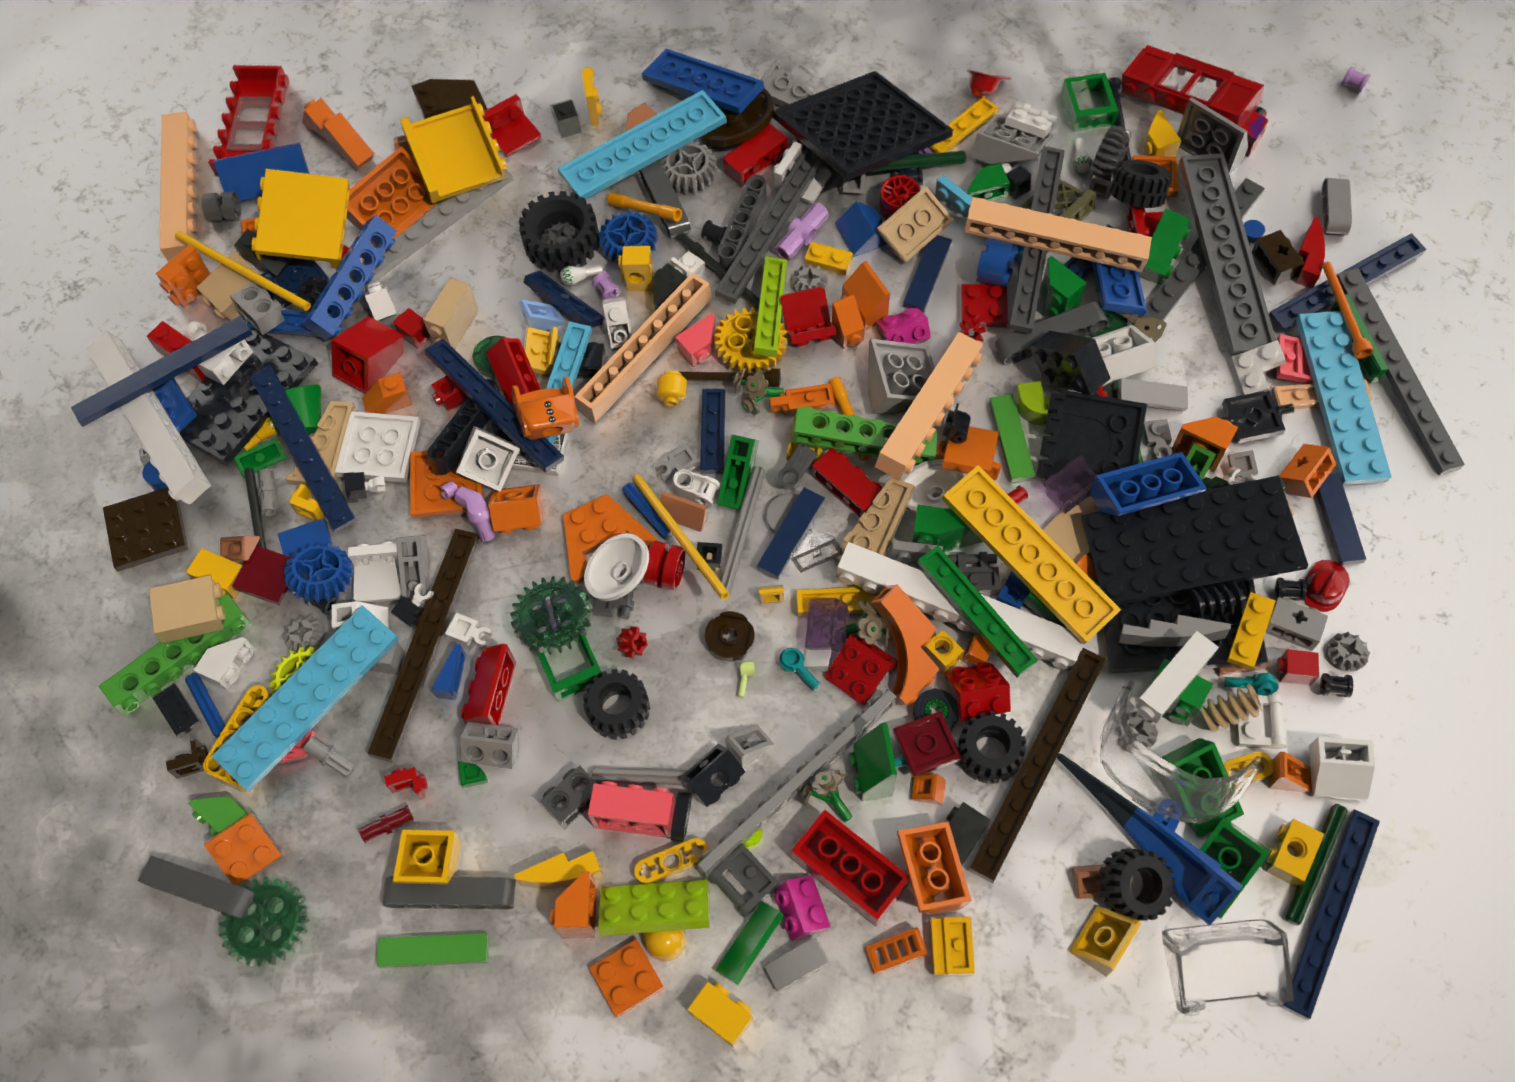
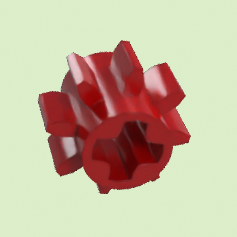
M968 317V322L965 324L959 323L960 328L963 330L959 332L976 341H984L980 333H985L986 329L985 327L979 328L980 319L975 322L971 321V318ZM969 329H973L974 335L970 336Z
M639 627L622 628V633L616 638L619 647L617 650L625 652V657L634 658L635 655L642 656V652L648 646L645 637L647 634L639 632Z

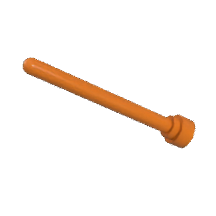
M1324 262L1322 268L1354 341L1351 348L1356 359L1368 357L1374 352L1371 342L1363 338L1332 264Z

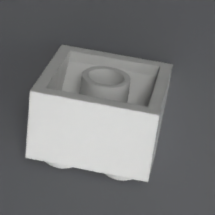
M473 426L463 448L456 473L501 492L520 448L514 443Z

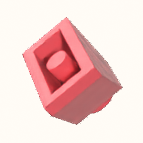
M713 313L675 336L678 351L692 367L705 362L712 354L714 334L716 332L715 315Z

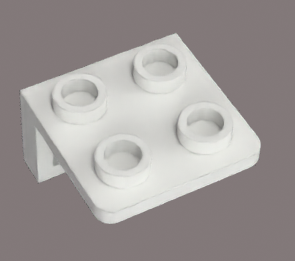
M794 141L790 149L787 148L780 164L775 165L772 175L774 176V188L776 190L780 189L800 158L802 144ZM821 167L801 200L807 203H814L831 177V171Z
M383 542L379 545L359 544L356 547H348V557L354 565L353 599L355 601L369 603L400 600L402 598L396 543Z

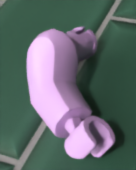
M452 481L440 487L444 490L441 493L444 499L448 500L455 495L456 503L467 509L469 521L475 524L481 541H489L495 537V532H493L489 520L490 510L480 493L463 486L458 489L457 485Z

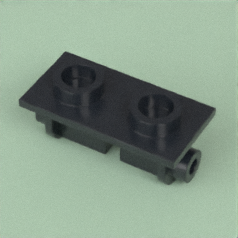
M959 403L956 404L954 411L949 410L945 421L946 425L942 434L946 436L945 446H947L949 440L959 444L967 440L971 417L968 413L958 410Z

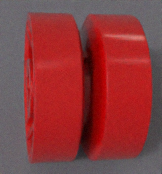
M896 175L884 181L881 186L879 210L885 220L921 191L919 184L913 178Z
M654 541L649 550V563L644 575V583L655 587L662 583V588L676 591L680 585L686 563V551L683 547L672 545L669 549L668 543Z

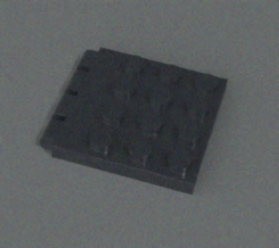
M1062 389L1060 394L1050 393L1048 410L1056 412V414L1047 413L1044 433L1050 434L1052 437L1043 436L1040 456L1048 457V460L1039 459L1036 476L1045 478L1044 483L1082 490L1084 488L1091 491L1096 475L1138 464L1147 404Z

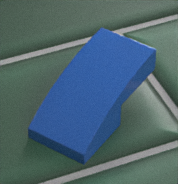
M1011 571L996 600L1021 609L1022 601L1030 592V589Z

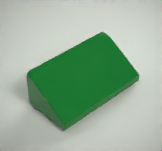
M276 437L236 455L234 461L242 477L245 478L244 470L246 468H253L254 473L288 458L279 438Z

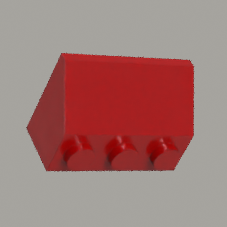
M502 643L483 648L481 656L477 657L475 661V678L470 681L468 686V703L463 705L461 718L465 724L467 722L500 725L516 666V661L507 644Z

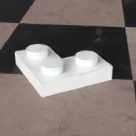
M1278 340L1232 356L1245 395L1269 390L1263 372L1287 364Z

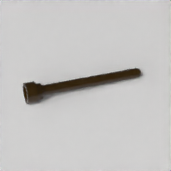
M771 368L770 371L762 373L764 379L768 380L770 387H780V368ZM737 372L680 373L687 381L733 382L732 377ZM744 373L742 379L747 381V377L750 375L754 376L755 373Z

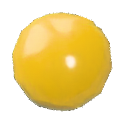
M684 930L644 933V942L649 954L653 958L665 962L672 961L682 954L686 945V936Z

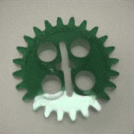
M552 576L550 582H546L543 577L540 585L533 581V588L531 590L524 587L525 596L517 595L520 603H513L512 606L515 611L510 613L513 620L511 625L515 629L514 633L522 645L527 644L529 650H533L536 647L539 654L543 652L544 648H547L549 655H551L553 648H557L559 653H562V646L566 645L569 649H572L571 641L580 643L578 635H587L584 627H591V622L588 618L593 617V613L590 610L592 604L589 601L587 592H583L581 585L576 587L574 580L566 583L565 577L556 582L555 577ZM548 596L550 597L553 616L557 625L558 632L554 634L546 597ZM560 599H566L562 603H557ZM542 605L539 609L532 610L535 606ZM571 620L569 624L562 625L564 621ZM541 627H547L541 632L537 631Z
M264 877L262 884L260 881L253 879L252 888L243 884V888L256 893L250 906L256 904V910L251 915H248L247 910L243 920L221 912L227 918L225 921L218 923L219 926L226 928V930L219 934V937L227 939L222 946L230 949L228 955L233 958L237 956L236 961L241 964L246 961V965L250 967L257 963V966L264 968L266 960L270 965L275 966L276 957L285 961V952L287 950L295 953L293 944L303 943L298 937L299 934L308 932V930L302 927V924L310 922L309 918L303 916L304 913L309 911V908L301 905L306 899L302 895L298 896L300 890L296 887L291 888L292 884L287 881L282 884V880L279 878H275L272 882L268 877ZM283 902L282 910L274 913L275 906ZM281 929V936L277 940L272 941L273 933ZM254 931L253 939L246 943L245 938L247 934Z

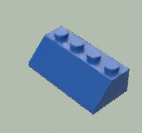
M1180 452L1096 475L1090 496L1100 512L1120 516L1205 492L1207 488L1187 458Z

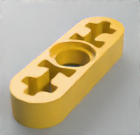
M693 838L640 860L634 868L637 881L640 884L657 883L698 866L700 857L696 858L694 854L687 856L688 862L684 864L680 851L684 850L685 855L693 851L692 847L697 845L699 849H704L700 851L702 856L708 850L706 842L700 838ZM676 855L679 858V864L676 868L669 869L664 865V860L667 856ZM659 860L664 873L659 874V870L656 869L650 872V878L646 879L645 875L640 876L643 873L644 866H648L649 869L656 868L655 861Z

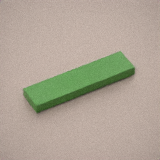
M1013 394L991 397L989 403L997 432H999L998 436L1011 483L1034 479L1035 472Z
M487 933L379 938L377 967L487 963L489 935Z

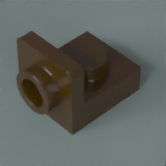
M190 740L192 754H180L175 759L166 761L167 771L178 779L205 771L203 763L209 752L207 747L198 740Z

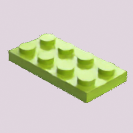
M708 879L601 887L599 936L710 928Z

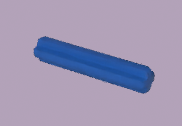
M633 483L625 485L622 488L623 494L663 539L671 536V531Z
M192 673L185 678V682L213 736L218 738L226 725L200 676Z

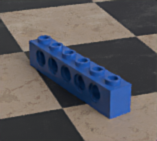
M377 215L366 220L302 325L324 340L332 336L336 337L342 329L341 322L343 319H347L353 311L352 304L354 301L357 302L363 295V286L367 285L374 277V268L379 267L385 259L383 256L385 250H389L395 242L393 237L397 232L394 228ZM370 240H372L375 243L376 248L372 246ZM360 257L365 260L366 265L362 264ZM349 274L354 277L355 282L351 281ZM338 291L344 295V300L339 297ZM327 309L333 312V318L328 315Z

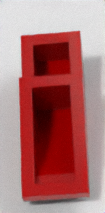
M1314 217L1298 252L1305 264L1296 283L1311 289L1316 285L1321 275L1325 258V238L1320 220L1317 217Z

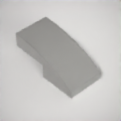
M813 938L764 967L778 992L801 978L808 977L830 962L817 938Z

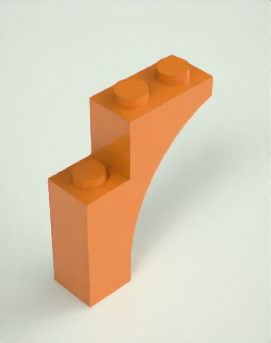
M322 98L317 101L313 99L304 106L305 110L302 119L304 126L324 137L355 171L373 159V151L340 112L335 115Z
M898 584L889 585L884 588L871 604L886 622L895 643L897 675L892 691L896 696L895 704L910 705L919 697L918 692L935 680L934 675L940 670L921 648L932 640L931 635L937 629Z

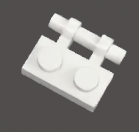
M1016 103L1015 108L1006 117L1004 125L1045 138L1051 130L1052 124L1054 125L1057 116L1049 114L1050 112L1044 109L1043 111L1034 109L1032 105L1026 103L1025 105Z

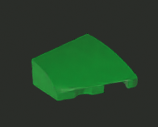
M305 385L285 390L309 434L315 433L318 429L317 424L321 419V386Z

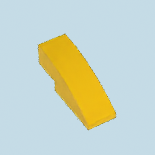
M591 851L571 861L568 860V857L563 852L516 873L514 876L521 886L560 888L569 887L585 871H590L594 880L603 877L604 874L594 851Z

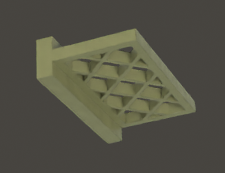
M1060 179L1059 188L1062 191L1057 192V198L1063 197L1064 202L1055 203V209L1065 208V211L1061 214L1053 215L1082 221L1095 209L1096 192L1091 189L1084 192ZM1033 195L1020 208L1031 210ZM1068 196L1078 197L1076 201H1067Z

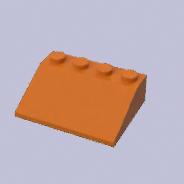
M401 146L350 189L347 219L361 230L366 220L377 215L397 231L393 237L394 239L415 224L440 201L431 202L415 160Z

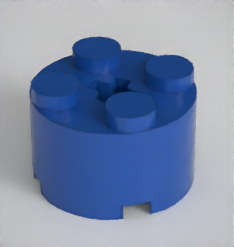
M987 238L984 244L987 245L986 251H982L976 282L1001 288L1003 286L1007 287L1013 274V269L1010 268V265L1016 260L1019 247L1014 246V243Z

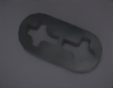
M678 791L671 827V841L685 842L692 793Z

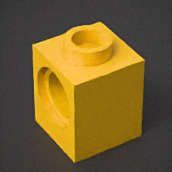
M942 630L937 635L935 633L931 635L932 640L924 646V652L939 667V671L945 675L946 671L952 669L962 660L964 650ZM943 647L948 652L940 654L936 651V648Z

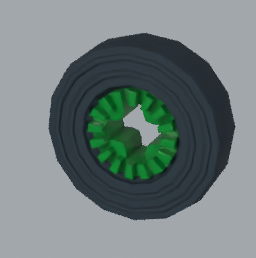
M931 689L919 695L914 703V720L931 715L932 710L930 708L935 710L940 708L949 730L954 728L959 718L958 704L950 693L941 689Z

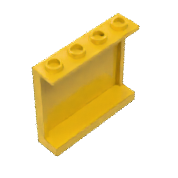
M474 96L471 97V105L414 123H410L408 117L400 119L403 133L432 203L506 179V162L497 153L500 152L496 139L492 140L490 124L488 121L484 122L482 117L485 116L481 103H476Z
M266 169L265 177H261L260 189L263 190L262 197H258L257 208L260 211L259 217L255 218L254 225L257 236L252 239V251H255L257 259L261 260L262 255L324 261L330 262L331 268L336 269L342 260L350 195L349 179Z

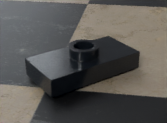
M175 683L152 698L179 739L202 724Z

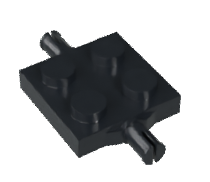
M1266 390L1224 399L1222 406L1226 417L1220 419L1228 420L1238 427L1235 438L1239 444L1283 435L1286 429L1282 422V415L1294 413L1295 409L1292 403L1279 406L1273 400L1270 391Z

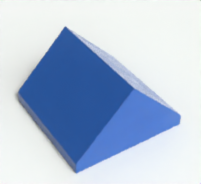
M855 202L835 222L848 249L853 253V258L888 245L876 231L883 221L874 207Z

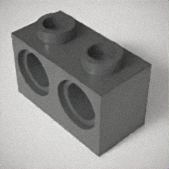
M578 766L576 769L569 770L563 776V781L556 787H550L543 794V799L540 802L565 830L589 808L593 785L597 783L581 766ZM578 783H587L583 791H574ZM558 801H567V804L563 809H554V806Z

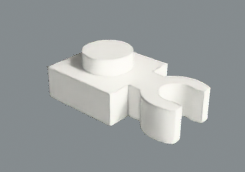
M459 613L455 614L445 632L446 637L467 646L474 640L481 648H487L488 646L485 641L481 640V637L484 635L492 637L494 634L487 627L479 628L480 624L477 620Z

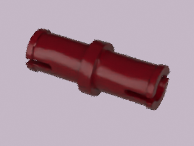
M408 805L391 814L380 815V819L358 828V831L365 844L385 833L388 835L393 833V829L414 821Z

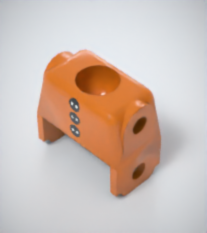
M568 376L562 379V389H542L520 395L518 386H512V402L524 437L535 440L570 433L574 428L579 427V416Z

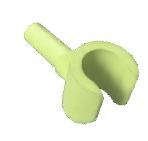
M743 662L741 664L739 697H744L747 676H755L754 662Z

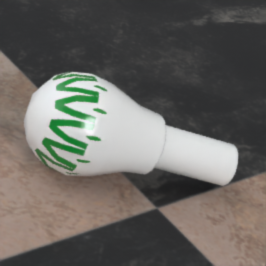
M1077 138L1075 140L1076 152L1073 167L1078 173H1087L1091 169L1093 161L1084 147L1083 139Z
M598 265L588 268L566 266L560 272V279L565 285L572 286L589 276L602 273V266Z

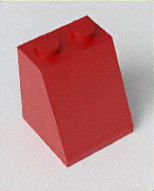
M369 316L331 340L332 376L366 394L378 379L385 377L403 355L404 335Z

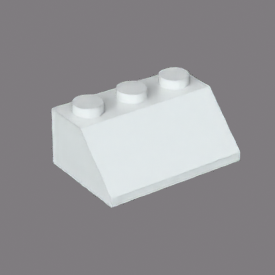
M1133 325L1093 337L1096 340L1111 378L1103 386L1115 380L1144 373L1156 367L1155 342Z

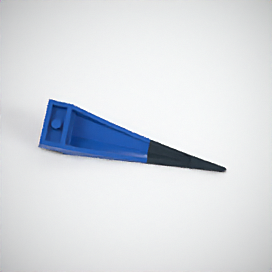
M1059 753L1057 759L1106 808L1142 850L1155 852L1158 854V857H1163L1167 861L1165 866H1171L1173 872L1170 875L1176 881V884H1172V888L1176 890L1177 895L1186 907L1210 926L1243 886L1222 870L1220 863L1072 760Z

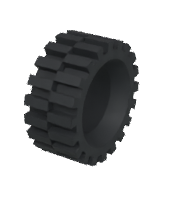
M554 191L548 192L549 197L538 196L537 203L533 200L528 203L529 210L524 208L522 211L523 217L519 218V232L526 255L529 256V260L533 264L536 263L537 267L541 270L546 266L548 272L554 273V269H558L560 273L566 266L576 267L577 264H580L583 267L587 264L586 258L593 259L595 256L594 251H598L599 231L593 207L590 203L587 205L585 198L581 197L578 200L577 194L571 192L570 196H567L566 191H560V195H555ZM559 221L562 224L568 222L569 225L574 226L580 231L578 236L566 243L548 244L541 241L544 229H548L550 224H558Z

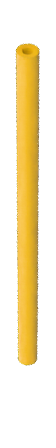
M181 231L175 233V238L186 245L190 244L197 251L305 311L310 309L311 304L187 234Z
M634 475L632 480L721 600H726L730 596L728 590L641 475Z

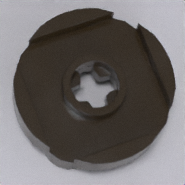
M727 611L721 613L714 620L709 621L705 629V642L709 653L719 660L728 662L743 660L754 646L755 632L753 626L743 614ZM729 631H732L736 639L726 641L723 635H728Z

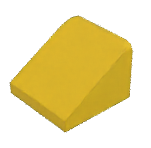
M783 585L759 586L760 603L783 602Z

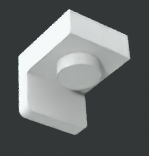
M687 251L679 260L674 257L670 260V265L687 277L691 273L698 275L705 268V262L690 251Z

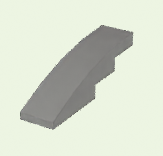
M1178 615L1175 623L1151 620L1148 628L1124 624L1120 633L1119 643L1139 646H1184L1196 631L1210 641L1226 638L1231 629V624Z

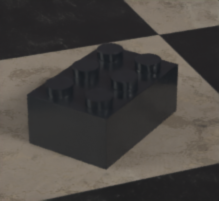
M1049 330L1029 345L1033 353L1032 358L1038 365L1041 379L1046 385L1091 395L1111 379L1094 338Z

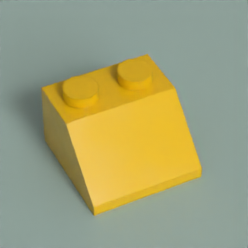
M402 829L393 882L448 884L458 869L462 842L457 833L447 830Z

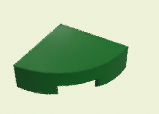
M458 761L462 788L489 783L486 774L479 766Z

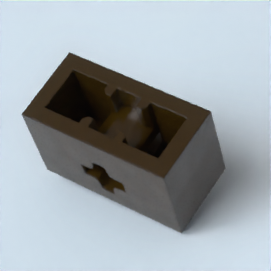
M1281 230L1258 238L1251 252L1274 285L1298 277L1305 264L1302 256L1296 252L1289 238Z

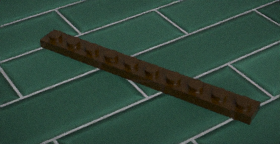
M455 528L431 589L434 594L426 602L367 754L370 757L393 763L395 761L480 537L477 533Z
M1082 648L1076 663L1067 677L969 868V871L994 883L1106 661L1105 658Z

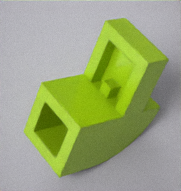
M1041 381L1017 384L1015 400L1020 415L1032 424L1045 425L1047 413L1056 414V412L1048 410L1050 397H1044Z

